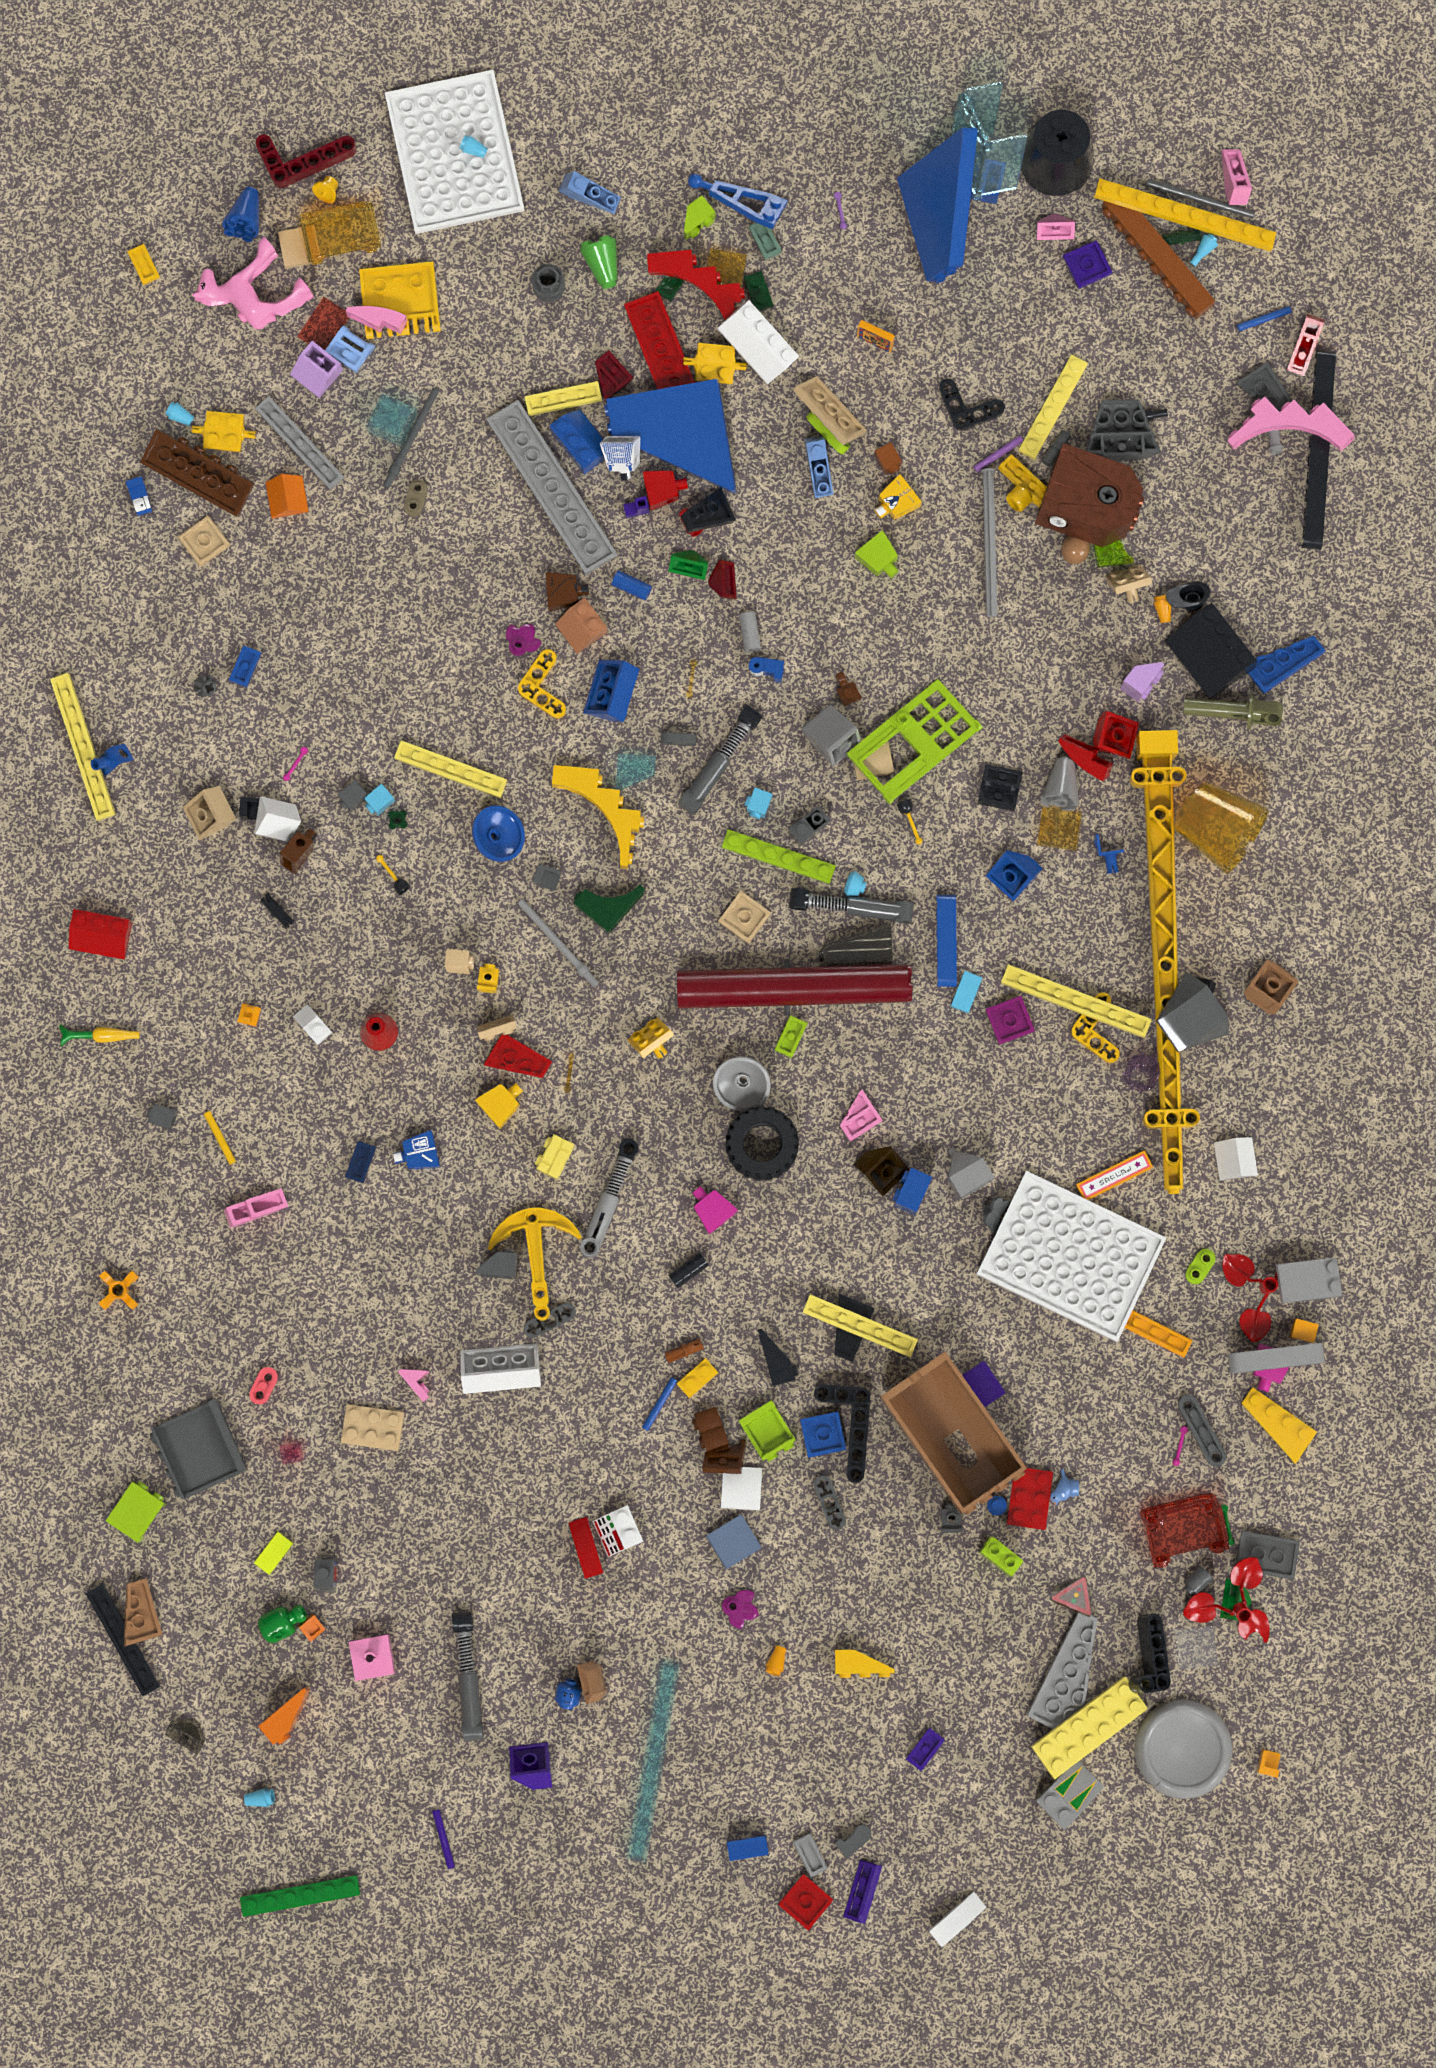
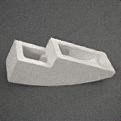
M972 1892L930 1928L929 1932L940 1946L943 1947L974 1920L986 1906L975 1892Z

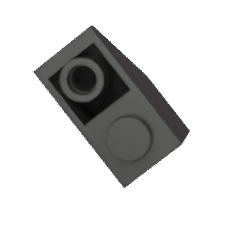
M818 806L791 826L788 833L801 847L816 836L831 820L821 807Z

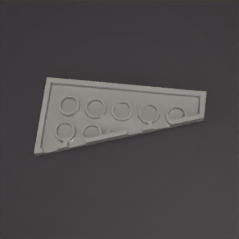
M1077 1612L1026 1714L1027 1716L1054 1729L1085 1705L1097 1618L1093 1616L1087 1617Z

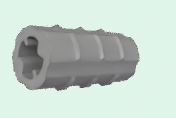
M755 612L739 614L744 651L746 653L760 651L759 630Z

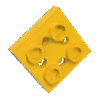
M657 1017L650 1020L641 1030L634 1032L627 1040L643 1058L653 1051L659 1059L663 1057L660 1051L664 1055L668 1052L662 1044L674 1036V1034Z

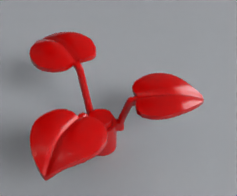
M1225 1254L1222 1261V1269L1226 1280L1231 1285L1242 1287L1246 1281L1259 1283V1290L1264 1294L1257 1310L1247 1309L1241 1314L1239 1319L1242 1332L1251 1342H1257L1266 1336L1271 1327L1270 1315L1267 1312H1260V1309L1268 1295L1272 1294L1279 1287L1277 1272L1275 1273V1278L1267 1277L1264 1280L1261 1278L1252 1279L1250 1277L1254 1274L1255 1267L1250 1258L1241 1254Z
M1244 1558L1237 1562L1231 1570L1230 1581L1232 1584L1240 1586L1239 1590L1242 1602L1234 1605L1233 1610L1219 1604H1214V1598L1211 1594L1199 1592L1189 1599L1183 1610V1615L1191 1621L1206 1623L1216 1617L1215 1608L1229 1613L1231 1616L1235 1615L1239 1621L1238 1632L1241 1637L1247 1640L1251 1633L1258 1632L1262 1636L1263 1642L1267 1643L1270 1633L1268 1618L1263 1611L1259 1609L1250 1610L1248 1608L1243 1587L1253 1589L1262 1581L1263 1572L1258 1558Z

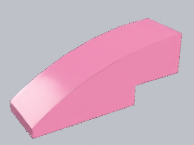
M355 306L347 307L346 309L347 317L380 333L383 327H387L401 334L407 323L406 315L386 308Z
M281 1188L226 1207L224 1213L229 1227L233 1228L288 1207Z

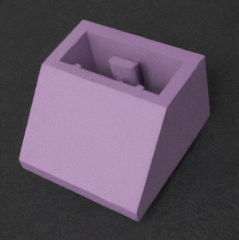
M311 341L300 354L290 376L320 398L340 375L343 368L339 361L315 342Z
M1159 662L1134 666L1123 681L1120 690L1137 702L1141 698L1145 700L1153 688L1152 684L1156 685L1164 673L1162 669L1165 664Z

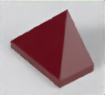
M719 560L708 579V585L721 598L737 599L734 562Z

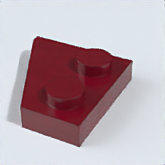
M609 350L595 361L604 401L607 402L606 399L612 398L633 380V376Z

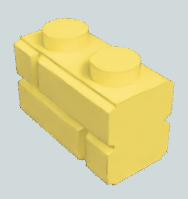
M553 1134L552 1138H547L543 1146L546 1150L543 1155L539 1154L535 1165H537V1171L558 1180L575 1145Z

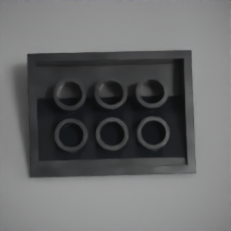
M1212 602L1194 614L1165 640L1169 648L1209 700L1256 668V658Z

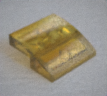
M1042 808L1037 845L1077 851L1082 813Z

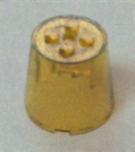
M1203 781L1195 788L1192 795L1188 796L1183 802V808L1176 817L1174 830L1220 870L1229 874L1247 853L1244 849L1250 841L1254 843L1268 817L1269 811L1262 805L1207 781Z

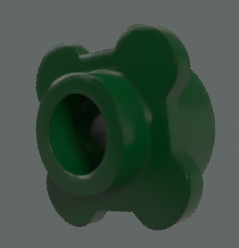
M404 810L390 811L388 813L390 818L389 828L392 830L400 827L405 829L407 827L405 820L407 813Z

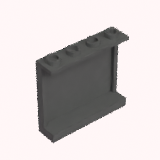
M217 1399L210 1400L207 1404L161 1425L151 1427L152 1433H150V1437L154 1444H158L160 1449L157 1451L161 1461H165L168 1467L165 1469L166 1474L175 1483L173 1489L176 1496L181 1497L183 1500L248 1471Z

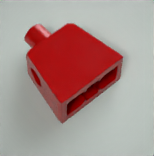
M672 470L643 472L650 511L678 501V491L688 489L686 478L675 480Z

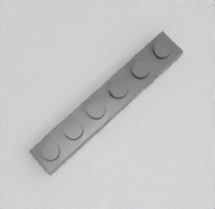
M269 396L255 407V410L330 491L344 479V476Z

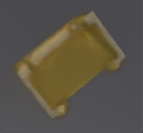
M368 200L295 215L307 261L311 262L312 265L323 263V259L326 257L358 250H366V253H372L381 247L373 204Z

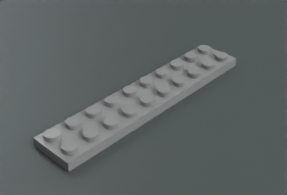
M519 400L487 418L489 426L584 574L591 573L617 557L618 555Z

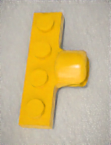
M1011 454L998 467V470L1015 485V488L1006 497L1007 503L1017 512H1022L1031 503L1040 508L1047 487Z

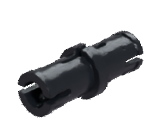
M269 893L266 894V899L263 897L260 902L271 912L273 918L276 917L284 928L288 929L290 927L289 923L292 925L295 920L283 910L284 907L279 905Z

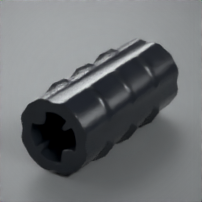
M699 1252L668 1276L675 1286L680 1288L707 1268L709 1264Z

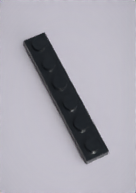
M101 1584L86 1593L141 1695L144 1697L161 1687L138 1644L135 1643L124 1647L125 1621L105 1585Z

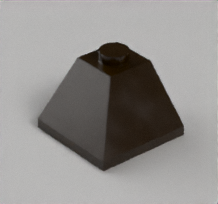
M891 1146L866 1151L853 1164L857 1171L881 1196H884L902 1179L905 1171H910Z

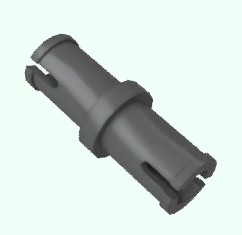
M1061 430L1056 440L1051 442L1049 445L1050 449L1041 460L1043 464L1048 467L1053 465L1062 444H1066L1071 438L1069 432Z

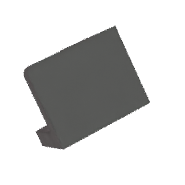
M539 864L533 884L555 891L561 871Z

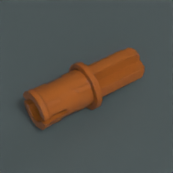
M697 1338L684 1345L682 1343L680 1347L666 1352L665 1358L667 1362L671 1363L683 1357L688 1358V1355L704 1350L700 1339Z

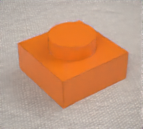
M313 1613L307 1617L305 1622L297 1626L310 1642L326 1630Z

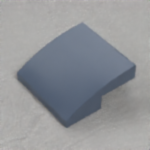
M742 1514L706 1536L725 1569L730 1568L762 1548Z

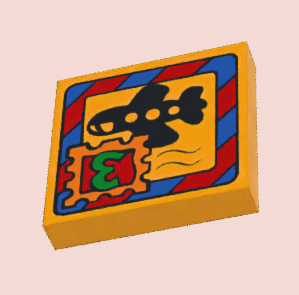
M860 321L857 337L891 353L895 336L866 321Z

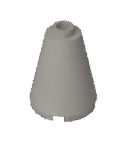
M1062 756L1056 760L1041 796V803L1049 809L1052 806L1060 807L1058 811H1072L1079 805L1075 762L1070 757Z

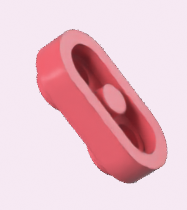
M270 1367L260 1370L249 1393L253 1403L261 1405L268 1401L278 1381L276 1370ZM266 1374L272 1375V1379L270 1381L265 1380ZM262 1391L263 1397L257 1398V1392Z

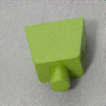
M883 530L855 552L854 557L876 576L885 571L890 578H893L899 573V570L893 565L898 560V555Z

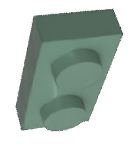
M758 223L749 226V231L765 261L782 253L770 228Z

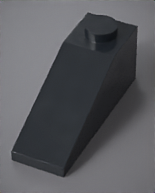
M758 1329L773 1387L796 1381L795 1376H798L796 1365H792L791 1361L762 1329Z

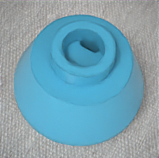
M856 871L850 872L844 893L847 896H859L860 892L864 893L867 882H864V877Z

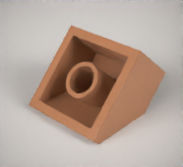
M583 598L569 608L555 623L577 654L608 633L606 625L586 598Z

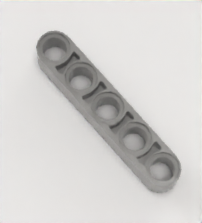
M1322 1343L1228 1354L1230 1374L1325 1363Z

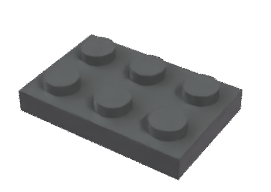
M1241 1531L1236 1563L1247 1557H1256L1262 1568L1263 1575L1294 1580L1300 1541Z

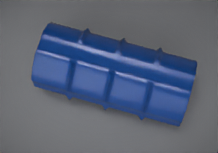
M619 570L616 572L611 584L645 601L653 587Z

